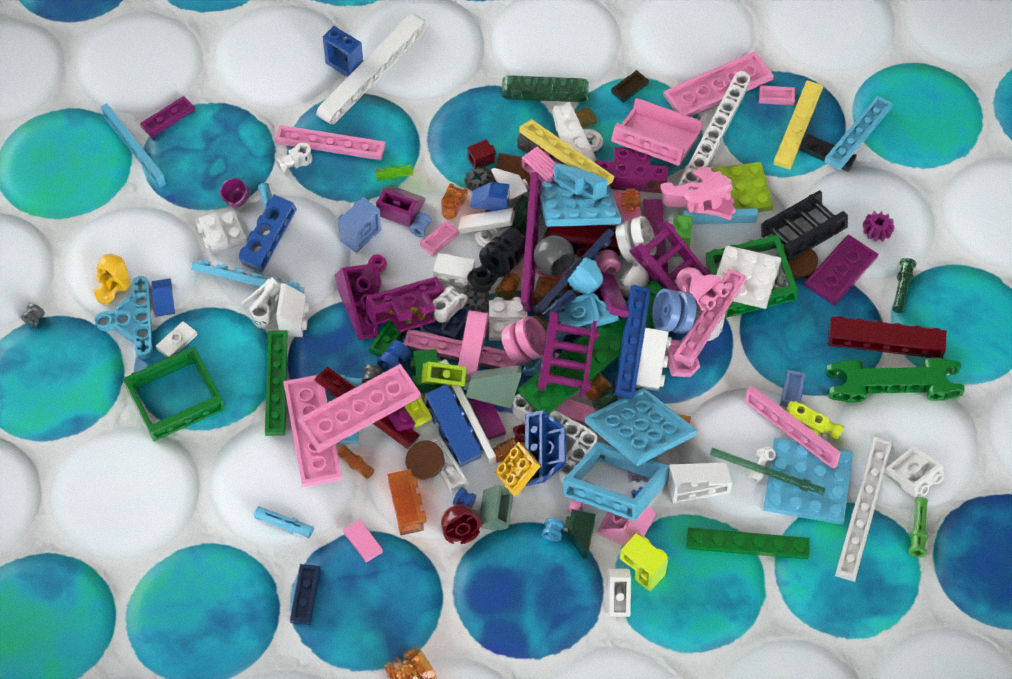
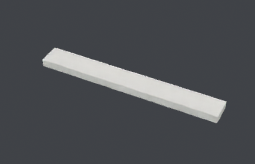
M877 437L873 438L835 573L836 577L853 582L856 580L885 474V468L893 444L891 441Z

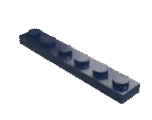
M608 229L532 309L536 315L541 311L544 312L551 306L550 302L554 298L558 300L564 293L562 289L566 285L570 287L569 282H567L568 278L583 261V258L587 257L595 260L601 254L598 250L601 247L605 249L612 242L610 238L614 232Z

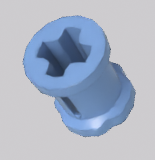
M418 212L414 224L409 227L410 232L415 236L423 237L425 229L432 222V219L426 213Z

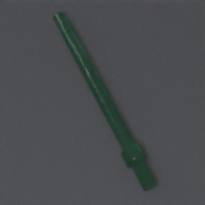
M712 447L710 455L795 485L805 492L811 491L824 496L826 488L815 485L808 479L804 478L802 480Z

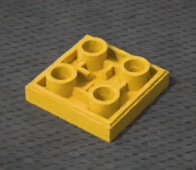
M518 442L504 461L499 464L495 473L510 493L517 496L541 465L524 444Z

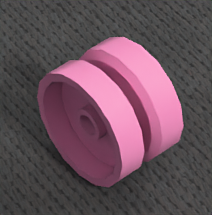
M527 316L503 329L502 343L506 353L514 363L525 365L543 356L546 331L537 319Z

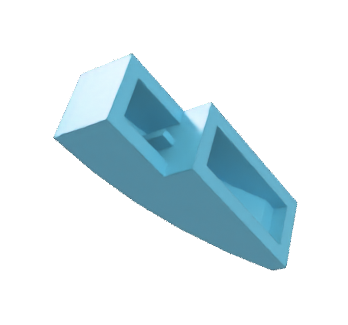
M558 163L554 164L553 181L576 195L583 193L593 200L606 197L607 180L580 168Z

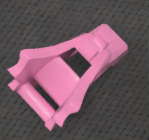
M710 167L694 170L693 174L703 182L687 183L683 186H673L671 182L660 185L664 197L663 204L667 207L687 208L689 213L711 214L727 220H732V214L736 213L735 207L732 205L734 199L730 193L733 189L732 185H730L731 179H728L727 176H722L721 171L712 172Z

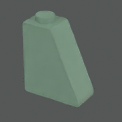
M516 365L471 372L469 379H465V386L463 387L466 390V397L511 409L522 374L521 366Z

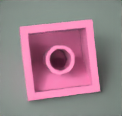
M647 506L636 521L607 512L597 533L625 546L636 533L641 537L645 536L656 513Z

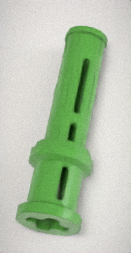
M918 497L915 500L914 527L910 533L911 547L908 551L909 555L918 558L927 555L925 544L928 540V534L925 531L928 499L924 497Z

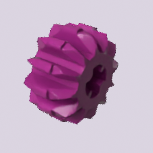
M873 211L872 215L868 214L863 221V234L868 235V239L874 238L875 242L878 239L883 242L885 238L889 239L892 232H894V221L889 218V214L884 215L882 211L877 214Z

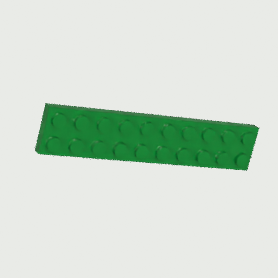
M654 279L644 287L651 289L645 328L655 329L652 321L654 299L657 293L664 289ZM618 316L619 321L596 327V329H599L597 341L594 340L588 380H593L619 358L625 317ZM583 336L574 344L588 346L589 337ZM565 350L557 358L585 363L586 354ZM555 365L550 367L549 372L553 373L552 375L582 380L584 372ZM539 371L520 386L517 392L536 412L544 410L550 415L581 388L551 382V384L546 385L545 391L537 389Z

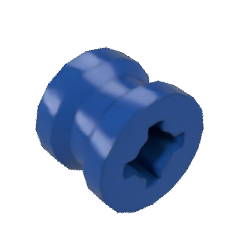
M461 487L453 499V505L465 504L473 507L477 495L468 493L465 488Z

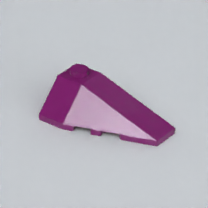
M377 263L343 267L334 276L338 292L359 340L377 338L378 324L373 325L366 313V297L379 293V288L381 287Z

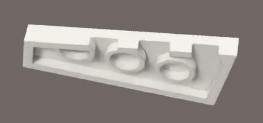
M568 102L555 106L552 111L559 138L595 162L597 159L571 103Z

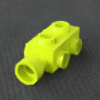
M790 401L786 409L789 414L817 435L822 436L825 431L831 435L830 437L838 440L845 427L839 423L831 422L829 418L796 401Z

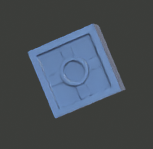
M364 197L357 200L352 208L344 215L342 214L338 217L340 242L355 253L360 251L381 231L380 209Z

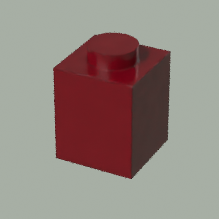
M487 139L467 147V158L474 169H477L478 166L483 168L495 163L496 149L493 145L489 144Z

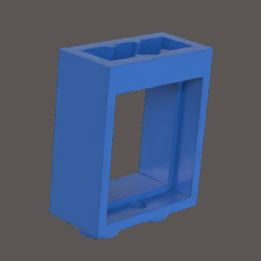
M335 26L323 36L325 63L348 77L363 62L362 42Z

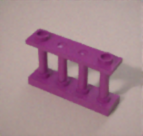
M668 220L657 226L661 232L646 245L640 243L629 250L636 261L647 271L651 280L655 279L664 289L680 291L674 284V280L678 273L687 267L696 268L703 276L711 275L710 271L702 265L676 232L674 225L669 223ZM667 238L672 247L658 260H655L650 251L663 239ZM678 252L684 262L667 275L662 269V265Z
M551 312L537 389L545 391L546 385L552 382L581 388L579 398H584L585 392H589L591 380H588L594 340L597 341L599 329H596L597 321H593L590 329L561 324L558 321L559 314ZM560 331L589 337L588 346L558 341V338H555V334ZM558 348L586 354L585 363L556 358L555 355H552V352ZM555 365L584 372L582 380L552 375L553 373L549 372L550 367Z

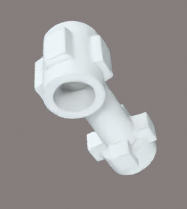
M764 447L756 451L758 462L755 468H751L748 478L751 481L759 483L762 480L764 474L762 470L767 460L772 461L775 459L776 453L774 449Z

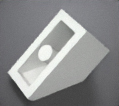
M496 168L491 169L497 183L509 184V206L529 196L528 189L530 187L525 179L522 180L519 175Z
M609 569V616H630V569Z

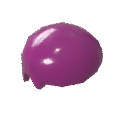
M239 178L228 179L220 188L221 198L231 207H241L250 197L248 186Z

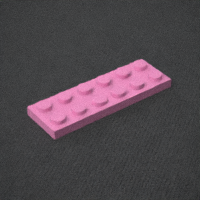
M754 51L664 91L663 96L675 112L691 117L720 104L737 72L744 71L749 74L750 82L747 91L772 81L774 75Z
M399 364L300 417L298 423L319 453L421 397V393L402 365Z
M317 375L283 381L302 487L342 480L336 445L334 444L318 453L298 423L300 417L327 403L325 388L315 381Z

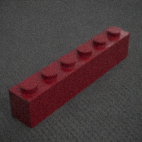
M831 316L827 346L925 358H943L946 351L947 330Z

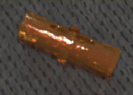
M347 446L340 448L337 455L346 461L352 470L358 471L365 479H369L373 475L375 470L365 463L360 455L353 453Z

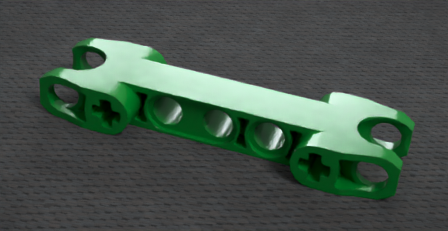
M943 358L927 359L923 361V367L863 368V363L859 360H845L829 364L825 370L826 376L839 378L844 382L843 385L829 388V399L847 403L862 402L867 399V394L926 393L928 400L944 401L963 396L965 388L962 384L949 382L945 377L959 373L961 363Z

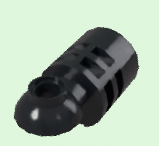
M504 228L480 250L479 258L482 266L474 268L468 273L467 280L477 292L486 293L490 291L498 277H505L524 259L526 237L515 228Z

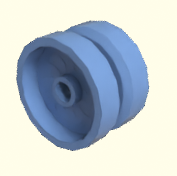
M672 289L660 290L652 306L654 327L662 331H672L680 334L687 333L692 328L696 317V301L693 294Z

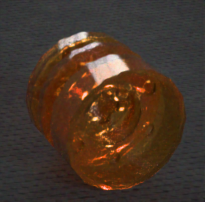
M417 646L403 653L405 663L396 657L393 659L394 665L391 662L384 664L388 679H437L429 661Z

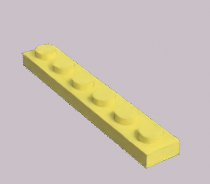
M806 81L773 165L791 170L824 85Z
M531 119L520 126L519 132L564 164L605 178L607 186L613 182L614 176L534 120Z

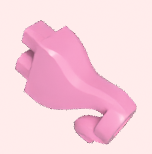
M684 268L676 277V285L680 291L692 293L696 301V307L702 311L705 308L711 310L715 307V300L719 296L725 298L729 294V290L721 277L717 275L703 276L696 268Z

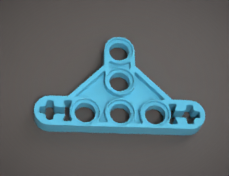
M138 276L132 280V292L113 311L100 312L95 317L96 326L100 331L115 330L132 342L136 356L141 360L148 359L153 354L150 286L148 279L144 276ZM141 283H143V285H142V291H143V292H140V291H139V284H141ZM140 298L147 300L142 305L136 303ZM141 314L147 315V318L143 321L137 319ZM122 316L128 317V320L124 323L118 322V319ZM103 318L109 319V322L105 325L99 324V321ZM142 330L148 331V334L144 337L138 336V333ZM142 343H145V352H141Z

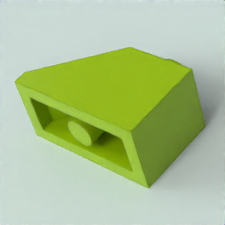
M428 361L423 364L421 383L464 387L467 367Z

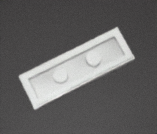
M513 208L464 215L461 216L458 230L461 234L512 226L515 212Z
M439 435L429 440L435 442L443 450L445 464L439 474L450 492L452 493L468 485L469 482L442 437Z

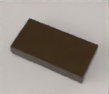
M636 70L611 89V93L624 103L647 86L649 80Z

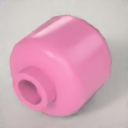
M613 250L601 251V254L595 259L601 272L615 276L621 269L618 254Z

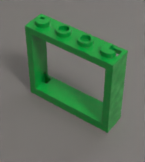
M779 235L749 240L739 245H730L758 253L776 249L778 257L781 258V266L788 286L772 290L767 308L798 300V289ZM725 248L713 249L706 253V264L711 275L717 274L715 263L721 262ZM732 301L725 313V318L764 308Z
M195 347L186 351L183 350L181 353L167 357L156 364L148 365L145 369L133 372L131 375L123 378L126 389L153 442L225 410L223 399ZM194 363L212 398L152 424L134 389Z

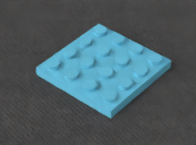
M542 183L540 207L546 227L621 224V215L610 185L607 186L606 197L593 200L583 193L576 195L558 183Z
M645 388L636 391L633 399L624 397L585 417V423L636 466L695 437L697 433L693 426Z
M774 438L773 449L776 456L770 463L763 511L843 525L853 451L837 449L841 454L838 466L832 469L798 442Z

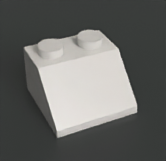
M281 283L276 314L279 331H287L288 336L303 337V331L307 330L308 320L305 317L310 312V302H307L306 295L285 283Z

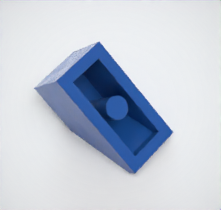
M490 182L473 190L470 208L494 211L508 209L510 198L509 184Z

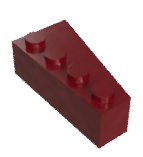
M613 225L547 227L542 238L558 235L567 239L573 246L577 258H581L608 229H611L614 232L610 238L612 242L605 249L601 247L598 251L613 250L618 256L621 253L616 238V226Z

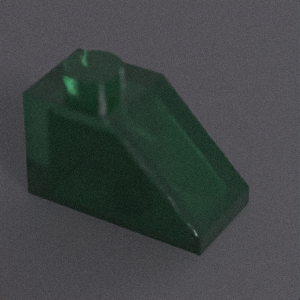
M572 509L571 516H567L565 521V528H568L567 536L581 556L587 559L596 514Z

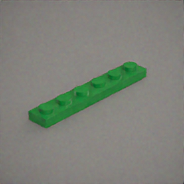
M268 331L265 436H285L286 393L283 381H287V331Z
M688 527L687 549L807 560L809 558L810 538Z

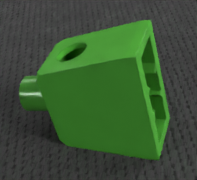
M674 215L673 225L676 228V232L690 248L692 216ZM677 252L673 257H681V256H680V255L678 254V252Z

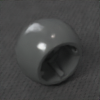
M552 235L542 239L537 244L533 258L536 267L543 274L559 276L572 266L575 253L573 246L567 239L558 235Z

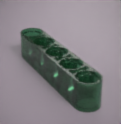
M505 76L502 79L501 95L509 100L585 102L589 97V82L583 78Z

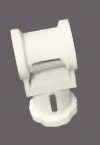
M299 143L295 148L288 150V155L275 159L280 171L284 173L290 167L294 166L297 169L311 164L313 158L310 145Z

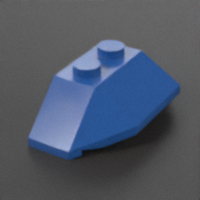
M544 410L525 414V447L541 465L526 486L546 482L566 464V428Z

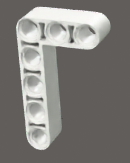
M517 394L513 400V414L525 421V414L536 411L520 394ZM554 410L550 416L566 428V444L572 447L566 455V464L559 470V479L563 483V479L568 475L564 471H571L597 443L598 437L594 431ZM585 441H591L592 443L587 444Z

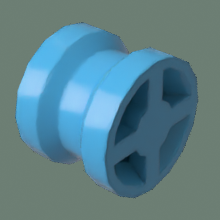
M546 518L544 523L546 527L542 531V536L550 541H560L562 538L561 531L564 529L565 523L557 518Z

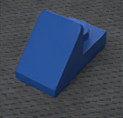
M171 278L152 281V296L156 317L175 314Z

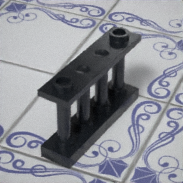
M819 190L761 223V237L764 238L771 234L773 236L779 235L780 241L784 245L787 261L790 262L848 228V214L842 211L834 215L822 204V191ZM817 209L828 220L819 223L809 212ZM802 217L813 228L804 232L793 221ZM787 225L799 237L789 240L779 229Z

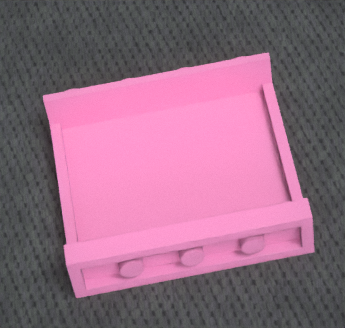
M636 98L634 107L622 124L617 123L615 125L611 141L679 166L699 138L703 121Z

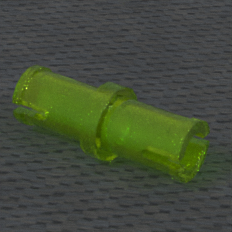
M412 164L398 167L392 165L391 168L376 169L377 181L392 178L397 180L399 177L413 176Z

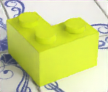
M636 533L620 550V559L635 570L634 580L647 590L651 591L666 575L668 563L666 553L651 545V542L646 537H641Z

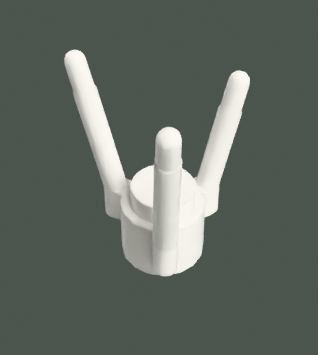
M274 277L268 279L265 284L248 296L241 304L245 305L264 290L263 294L249 308V311H252L267 294L271 297L276 295L270 308L271 316L279 301L281 283Z

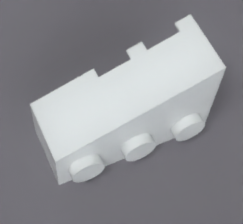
M726 462L669 464L667 486L672 503L674 504L730 493L732 480Z

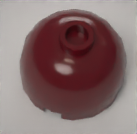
M458 504L448 508L441 518L442 533L446 541L451 544L461 541V544H466L474 540L480 533V527H482V522L476 510L465 504Z

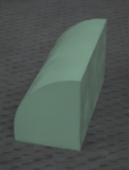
M500 484L483 490L479 515L482 528L489 530L509 528L513 495L506 487Z

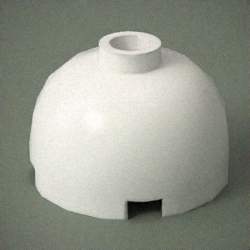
M636 260L632 262V268L628 267L617 283L620 286L619 289L622 296L629 298L632 285L640 287L648 285L649 275Z

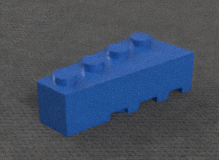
M446 384L426 393L424 404L432 415L433 424L438 423L440 436L444 441L447 440L449 442L447 447L459 467H463L480 459L483 448L480 442L476 441L473 437L474 430L470 423H466L464 410L461 406L458 407L455 401L457 399L453 389H449Z

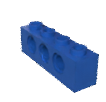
M275 194L267 201L263 215H260L257 220V226L254 231L250 232L247 244L239 252V260L243 265L261 273L264 271L297 211L293 202ZM274 215H279L278 218L272 219ZM265 231H270L268 235H263ZM261 246L259 251H254L256 247Z

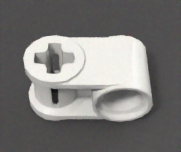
M452 286L447 287L440 296L433 300L435 319L438 322H447L458 310L465 306L467 296L463 293H458Z

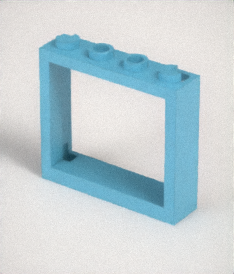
M597 442L563 479V496L636 521L668 483L669 466L653 460H648L636 466L613 446ZM598 461L651 478L634 499L582 481Z

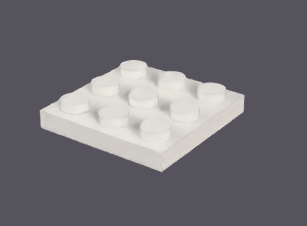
M726 245L716 275L723 279L729 268L746 275V281L733 301L766 309L781 264V258Z

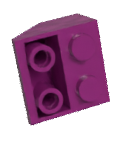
M390 186L383 189L376 202V207L380 209V217L410 227L426 198L395 186Z

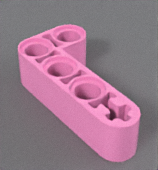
M471 310L468 312L458 366L467 367L465 379H469L471 372L479 371L484 340L489 329V314L485 312Z

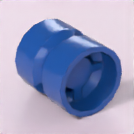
M394 340L387 348V352H384L377 360V364L383 369V372H386L399 364L403 367L413 357V354L405 344Z

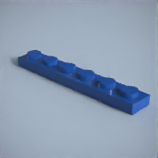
M637 285L630 287L627 305L629 314L625 318L613 395L633 399L635 396L651 289Z

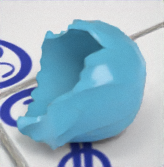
M585 257L579 266L576 267V270L573 271L567 282L573 287L574 291L589 294L594 293L601 286L603 275L597 266V262Z

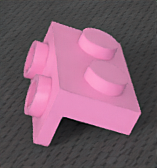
M686 335L682 340H671L670 349H666L665 356H668L667 364L671 376L691 377L700 368L698 358H696L692 366L674 359V354Z

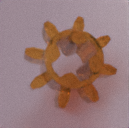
M635 188L626 189V193H621V207H626L627 211H636V207H640L641 196L640 193H636Z

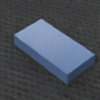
M787 369L780 405L788 407L790 401L801 402L807 373Z

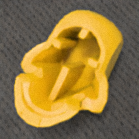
M105 254L99 259L96 280L100 285L94 289V294L99 303L108 305L114 300L117 291L127 290L131 281L122 257L114 254Z

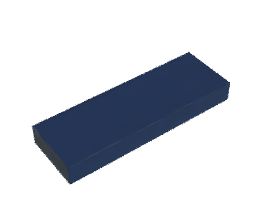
M300 564L290 623L311 625L321 570L320 566Z

